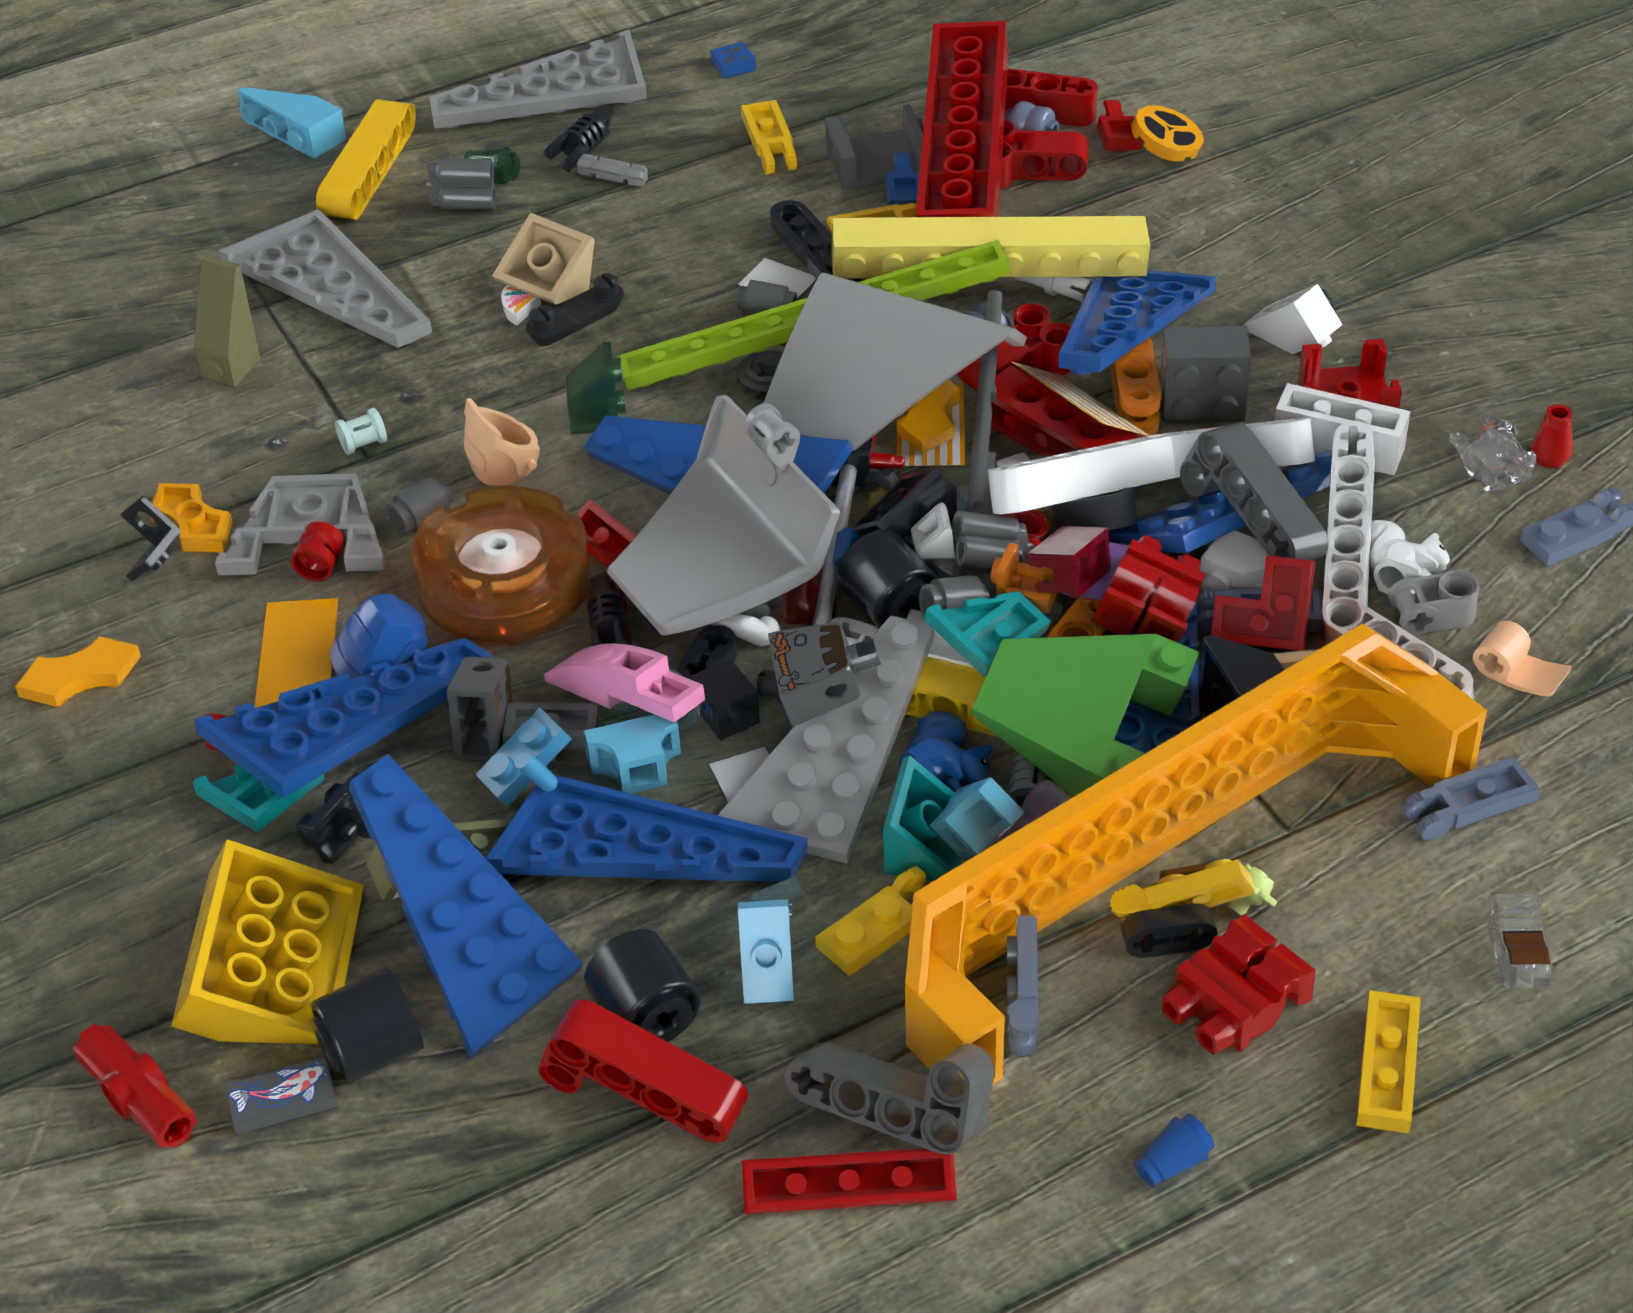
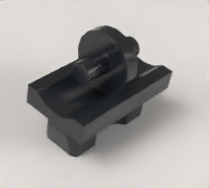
M354 772L344 784L334 783L325 793L324 806L316 814L306 813L296 824V829L304 843L315 847L324 863L334 864L358 836L370 838L349 791L351 780L362 772Z

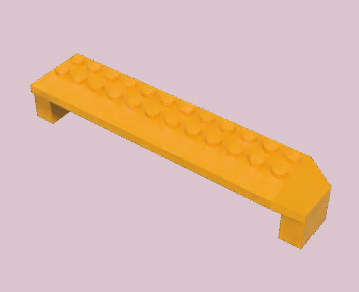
M1360 624L914 892L905 979L906 1046L930 1070L934 1064L959 1046L965 1044L977 1045L983 1048L991 1057L994 1065L992 1084L994 1085L1003 1079L1005 1016L966 977L1007 952V936H1017V916H1035L1037 918L1038 933L1327 752L1394 758L1430 788L1436 782L1472 771L1476 767L1487 710L1426 662L1367 625Z

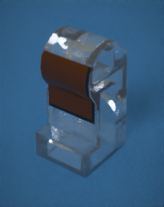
M1540 894L1494 895L1488 929L1501 981L1505 988H1547L1550 984L1551 962L1541 920L1543 906Z

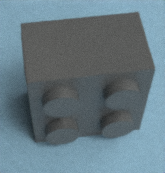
M1247 326L1164 327L1160 374V406L1163 422L1245 421L1251 367V351Z

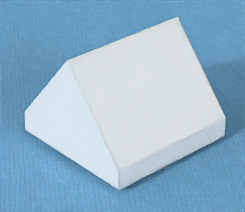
M941 502L911 528L915 551L921 559L955 558L951 524L946 505Z

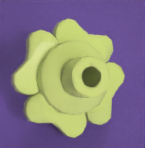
M1248 863L1245 864L1244 867L1252 876L1255 892H1253V895L1230 901L1227 906L1240 915L1246 914L1251 905L1259 906L1265 904L1275 907L1277 901L1270 896L1274 881L1268 878V875L1260 869L1251 867Z

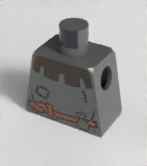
M837 622L768 633L779 696L791 726L799 725L857 700L860 696L856 672L881 665L874 638L849 645L842 625Z
M466 657L461 661L447 688L454 759L459 761L488 762L504 745L502 735L508 703H513L510 665L506 659L498 657ZM480 718L481 720H486L484 729L476 724Z

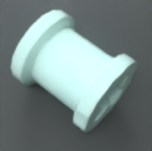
M375 408L368 409L366 415L346 422L342 419L335 421L338 439L348 456L354 454L356 448L376 441L380 444L387 442L384 423Z

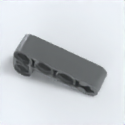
M1239 422L1202 432L1198 436L1180 468L1181 484L1190 496L1200 497L1221 490L1269 556L1317 560L1326 555L1329 541L1323 526L1250 428Z
M822 1042L792 1060L787 1065L784 1075L788 1091L801 1102L933 1152L948 1155L955 1153L984 1129L989 1110L994 1065L991 1057L983 1048L974 1044H965L959 1046L930 1068L928 1076L925 1077L838 1044Z

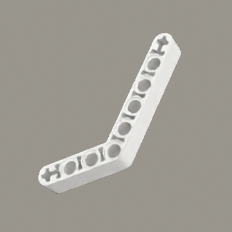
M1310 418L1245 424L1250 428L1278 467L1315 461ZM1220 427L1150 435L988 469L993 514L1017 513L1118 491L1123 488H1131L1180 477L1181 465L1198 436L1202 432Z
M1345 422L1335 430L1333 435L1327 529L1329 542L1325 561L1322 609L1326 645L1363 623L1426 662L1474 700L1473 678L1466 668L1367 607L1375 468L1373 434L1370 427L1363 422Z

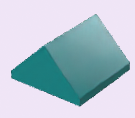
M910 755L902 760L883 828L884 874L899 876L904 871L907 872L908 869H911L912 866H917L926 873L927 877L925 880L934 881L961 865L963 860L930 826L948 805L947 801L953 796L954 792Z

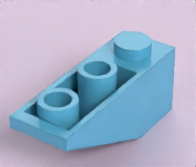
M241 87L237 90L240 102L239 111L245 122L313 159L346 140L341 109L317 96Z

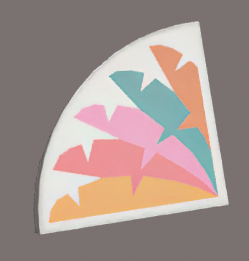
M509 285L504 287L501 294L502 307L506 317L517 326L529 316L531 310L537 309L541 305L540 298Z

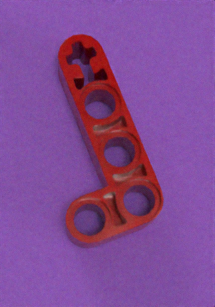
M1008 68L1005 114L1010 108L1013 109L1018 102L1027 101L1035 106L1051 108L1055 114V121L1059 124L1077 127L1088 126L1096 121L1098 85L1095 81L1083 77Z
M583 999L574 1000L546 1046L538 1071L541 1078L549 1086L569 1094L576 1093L585 1078L588 1077L689 1133L712 1143H722L728 1138L749 1096L744 1085L734 1077L604 1007Z

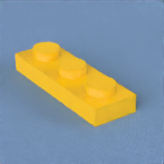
M1369 990L1356 1126L1409 1134L1412 1122L1421 997Z

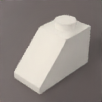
M1316 284L1266 306L1243 325L1247 326L1248 332L1291 354L1302 351V345L1321 344L1322 347H1325L1332 341L1329 335L1338 329L1342 323L1321 288Z
M1236 530L1215 539L1201 557L1200 571L1206 573L1200 590H1231V587L1262 588L1267 552L1256 538Z

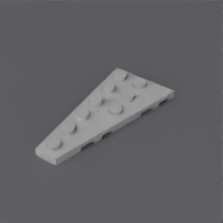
M630 30L618 33L619 39L604 44L602 39L590 42V49L579 53L566 50L519 66L520 73L505 77L502 72L490 76L489 83L478 87L465 84L430 96L429 102L434 129L456 128L459 125L491 123L500 119L526 118L535 114L562 113L571 109L597 108L603 104L632 103L636 100L647 99L646 85Z
M319 209L218 250L220 259L240 264L243 274L397 348L413 343L417 339L432 333L430 320Z
M890 616L871 638L875 640L881 665L856 672L860 696L857 700L795 725L717 816L808 838L807 854L848 864L935 637L934 629L929 624Z

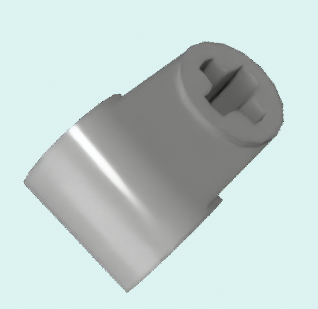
M1451 570L1423 577H1408L1399 580L1390 588L1388 599L1390 604L1399 611L1400 627L1413 636H1421L1449 629H1463L1469 627L1476 617L1479 580L1475 575L1464 570Z

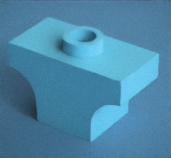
M653 714L584 731L587 760L592 775H608L619 783L622 792L630 794L668 785L666 763L674 756L681 754L678 721L671 722Z
M989 777L959 788L947 801L948 805L930 826L962 859H966L981 853L997 835L1009 826H1012L1024 811Z
M788 899L738 902L744 1004L794 1001Z

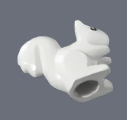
M1387 520L1372 521L1370 566L1373 569L1374 580L1380 592L1388 594L1390 588L1401 579L1432 575L1430 573L1448 569L1450 558L1446 549L1439 541L1437 533H1433L1424 542L1417 544L1405 541L1404 531L1394 522Z

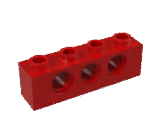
M1012 365L995 376L997 395L996 400L991 403V427L1042 457L1139 438L1138 435L1131 431L1100 423L1033 376Z

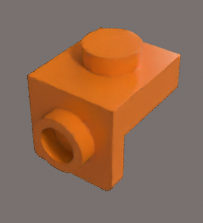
M1009 543L1002 558L996 557L992 566L991 583L996 584V595L1019 591L1042 613H1049L1058 593L1040 591L1035 587V583L1044 579L1054 581V572L1050 568H1037L1027 563L1019 562V545Z

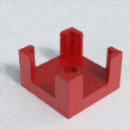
M1383 339L1363 341L1359 366L1320 369L1322 345H1302L1298 376L1299 386L1400 408L1402 389L1398 379L1391 380L1390 387H1387L1384 378L1387 348Z

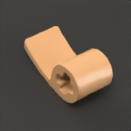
M1512 621L1498 622L1473 653V662L1476 668L1486 677L1519 691L1539 696H1552L1572 668L1571 665L1547 662L1527 655L1531 643L1530 637L1523 627Z

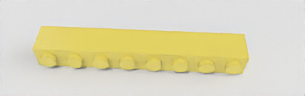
M1145 216L832 218L833 275L837 277L874 278L999 240L1009 260L1011 274L1002 277L1146 276L1150 240Z

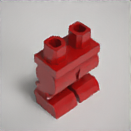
M1147 535L1142 536L1138 541L1132 539L1091 621L1119 635H1130L1146 605L1148 608L1135 635L1158 634L1179 643L1187 628L1186 621L1196 602L1200 586L1206 573L1200 571V560L1187 554L1179 555L1177 560L1161 553L1163 547L1160 545V541Z
M1243 914L1237 919H1232L1227 931L1222 936H1215L1209 948L1200 950L1190 961L1186 960L1176 968L1175 984L1162 997V1013L1174 1024L1180 1025L1192 1015L1198 1017L1202 1022L1196 1026L1195 1037L1199 1044L1212 1055L1217 1054L1230 1045L1239 1052H1242L1251 1044L1252 1038L1263 1035L1276 1025L1286 1005L1287 997L1296 1005H1304L1312 1001L1316 970L1281 943L1277 946V939L1247 915Z

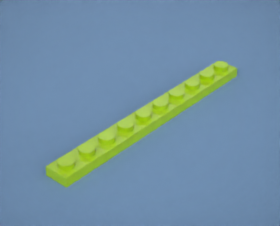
M995 240L858 283L923 301L943 294H952L962 288L982 282H992L998 277L1011 274L1009 260L999 240ZM807 298L618 355L627 390L648 387L664 379L677 375H687L700 368L713 364H723L733 358L753 352H762L769 347L788 342Z

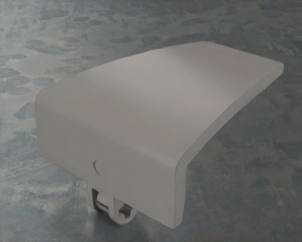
M821 273L793 328L764 403L772 404L780 411L781 420L783 422H790L799 430L800 434L811 437L849 440L855 451L918 401L1001 342L1005 341L1011 346H1024L1027 337L1009 326L827 273Z
M727 395L717 396L707 420L696 460L656 514L608 567L607 573L662 635H671L712 624L763 604L809 581L820 572L824 564L840 511L793 463L800 442L799 430L790 422H783L780 411L772 404H760L746 415Z

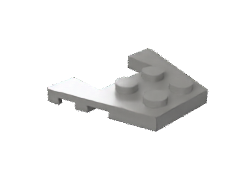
M356 473L272 476L250 508V518L245 526L235 530L230 537L232 545L226 553L220 552L215 561L218 576L257 574L263 544L282 543L290 545L299 543L305 526L311 522L320 521L335 526L344 536V541H347L344 554L346 572L385 570L383 552L379 546Z

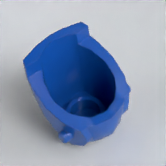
M379 594L366 599L356 608L347 620L341 634L335 638L329 654L336 674L339 676L348 673L351 679L372 673V665L387 661L393 667L414 660L415 652L425 650L428 644L423 615L412 605L395 597L394 594Z

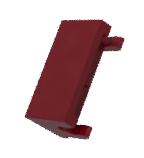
M1062 526L1028 552V563L1030 566L1037 568L1048 567L1055 575L1054 581L1040 580L1035 583V587L1043 592L1069 594V598H1079L1111 570L1108 528Z

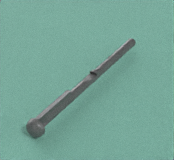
M991 290L987 293L985 320L1000 324L1003 294L998 290ZM998 345L981 356L967 512L991 514L992 503L987 470L995 468L996 452H989L992 418L991 403L996 400L997 395L995 376Z

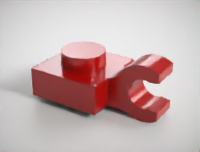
M1104 100L1103 105L1106 115H1100L1097 124V130L1104 149L1116 152L1141 150L1143 140L1140 136L1138 139H1135L1131 129L1135 116H1124L1119 100Z

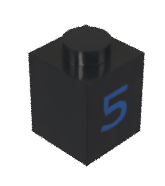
M731 658L691 675V680L703 685L705 701L696 706L695 709L720 741L760 723L758 691Z

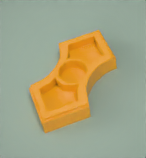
M950 380L937 387L914 404L909 412L901 420L897 421V434L922 454L953 438L954 425L947 418V413L953 406L959 403L960 388Z
M158 483L152 504L181 529L179 533L183 552L224 553L233 527L231 513L206 505L201 500L202 494L199 484ZM150 516L151 522H155V520Z
M99 636L85 649L68 656L56 658L38 656L15 686L18 696L35 702L61 707L70 697L84 690L95 687L118 688L140 659L138 645Z

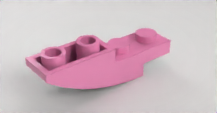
M599 644L587 647L574 653L544 674L545 682L598 703L608 709L624 701L671 722H676L705 701L703 685L669 671L667 655L633 645Z

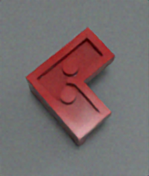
M1266 555L1261 600L1215 595L1211 635L1240 644L1298 651L1305 650L1316 561Z

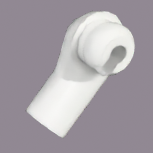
M737 614L712 623V626L721 625L730 628L736 637L759 647L770 645L768 633L780 631L778 622L770 616H763L758 619L748 615Z

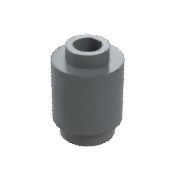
M751 279L748 286H742L739 291L737 308L743 310V317L795 302L797 301V292L789 291L787 286Z
M426 477L395 495L393 502L387 505V512L399 532L402 534L410 531L416 533L450 513L452 495L443 481H436L432 477Z
M976 575L933 579L930 584L921 587L919 605L924 617L927 608L932 605L940 604L941 610L962 607L965 600L980 597L990 599L987 586Z

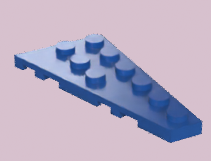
M1147 270L1146 276L1094 277L1059 352V368L1070 369L1071 372L1080 375L1101 372L1215 292L1216 277Z
M605 415L583 449L588 456L670 495L696 460L706 426ZM800 435V442L793 463L825 493L854 448L849 440Z
M467 638L458 639L415 652L414 660L391 667L386 661L372 665V673L351 679L349 674L346 673L280 693L279 701L255 708L250 702L235 707V715L213 721L211 715L194 719L196 733L284 798L448 700L447 688L463 658H488L494 656Z

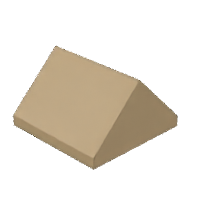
M530 213L492 277L496 281L555 305L589 290L595 240L592 236Z

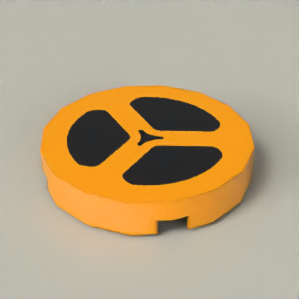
M1147 105L1140 108L1131 124L1133 136L1135 139H1138L1140 136L1145 141L1143 147L1147 151L1162 159L1174 162L1184 161L1186 157H1190L1191 160L1196 158L1204 142L1201 130L1192 120L1171 108L1159 105Z

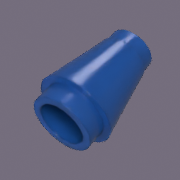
M1188 1113L1181 1119L1174 1117L1141 1154V1157L1134 1161V1167L1140 1177L1150 1187L1154 1188L1160 1182H1164L1208 1159L1207 1153L1214 1148V1141L1205 1126L1192 1114Z

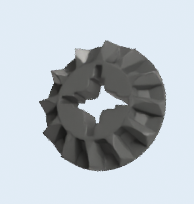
M767 350L745 357L737 367V383L742 385L743 391L748 393L754 392L757 398L767 394L773 379L772 376L775 374L783 352Z

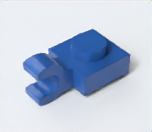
M909 152L894 153L895 166H893V172L886 173L885 176L888 206L894 204H916L919 172H912Z

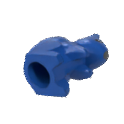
M934 711L919 719L917 722L918 726L915 728L917 736L909 742L905 753L901 755L900 768L903 758L910 755L954 793L960 788L959 780L972 784L987 778L988 768L990 767L988 757L992 753L993 747L992 745H985L965 750L961 749L968 737L966 723L960 717L947 711Z

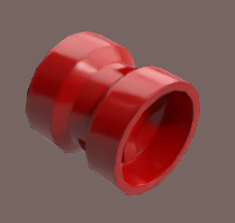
M320 521L309 523L303 530L300 544L296 546L290 560L292 568L298 575L307 580L317 582L326 580L334 569L335 559L339 557L345 543L344 536L339 529L329 523Z

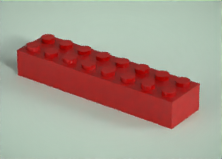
M1006 20L933 24L916 217H999L1009 61Z

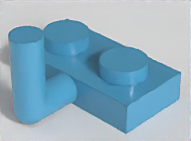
M539 707L476 773V776L506 806H509L532 781L546 792L553 791L557 787L558 780L546 766L572 738Z

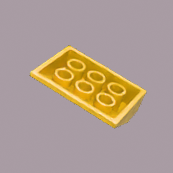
M227 839L209 871L171 1027L219 1042L319 1045L310 1023V1018L314 1017L310 1004L311 1001L345 985L364 885Z

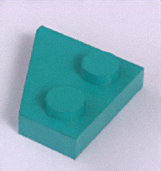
M1019 591L999 594L992 599L983 597L965 600L962 607L941 610L940 604L932 605L927 608L923 618L984 678L987 676L1002 639L1038 638L1047 631L1051 622Z
M239 765L234 766L236 773L234 775L210 783L205 775L195 779L193 786L197 796L253 831L259 832L325 780L324 774L284 798Z

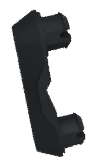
M603 273L601 277L597 276L593 280V288L575 296L570 303L562 307L555 306L551 308L546 305H540L537 309L534 308L529 313L530 320L526 324V332L538 345L548 346L615 312L624 297V290L621 286L617 285L618 278L613 274Z

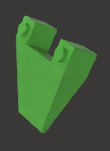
M1158 634L1002 639L970 714L1070 794L1076 796L1146 754L1114 740L1130 699L1171 716L1187 686L1199 652Z

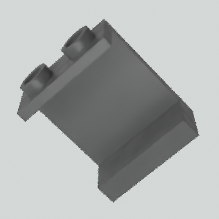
M910 104L903 105V130L848 138L839 116L825 118L826 151L843 190L885 183L886 173H892L893 166H895L894 153L909 152L912 172H920L924 126L920 117L916 118Z

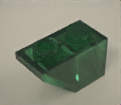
M611 341L602 342L566 376L567 409L571 434L594 433L605 415L619 417L618 414H626L624 389L616 390V383L623 382L621 357L613 358Z

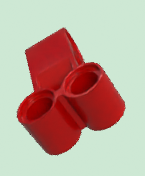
M1005 120L1000 190L1009 187L1013 180H1078L1087 171L1089 154L1087 138L1081 133L1073 131L1015 130L1014 124Z
M1026 303L1020 305L1014 311V326L1012 328H1015L1027 337L1024 346H1011L1005 341L998 344L996 376L1010 365L1025 372L1012 362L1061 376L1069 374L1071 372L1070 369L1059 368V352L1071 326L1061 322L1049 324V310L1041 304ZM981 357L957 373V377L977 393Z

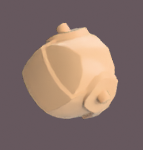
M471 398L466 399L464 409L466 416L464 450L476 477L487 485L502 486L514 484L522 477L528 476L537 467L540 447L537 445L538 439L534 431L507 414L489 408L477 407Z

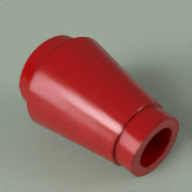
M1555 404L1547 408L1546 414L1531 443L1533 458L1543 467H1562L1573 455L1572 411L1565 405Z

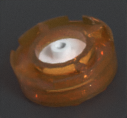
M493 486L465 493L466 503L456 506L445 513L444 508L440 505L425 518L417 529L412 542L411 557L421 606L426 615L437 626L448 633L458 636L460 639L467 638L470 641L486 643L504 642L507 644H517L524 639L547 632L564 622L576 612L589 590L591 572L583 522L579 515L573 517L564 510L562 499L548 492L523 486Z

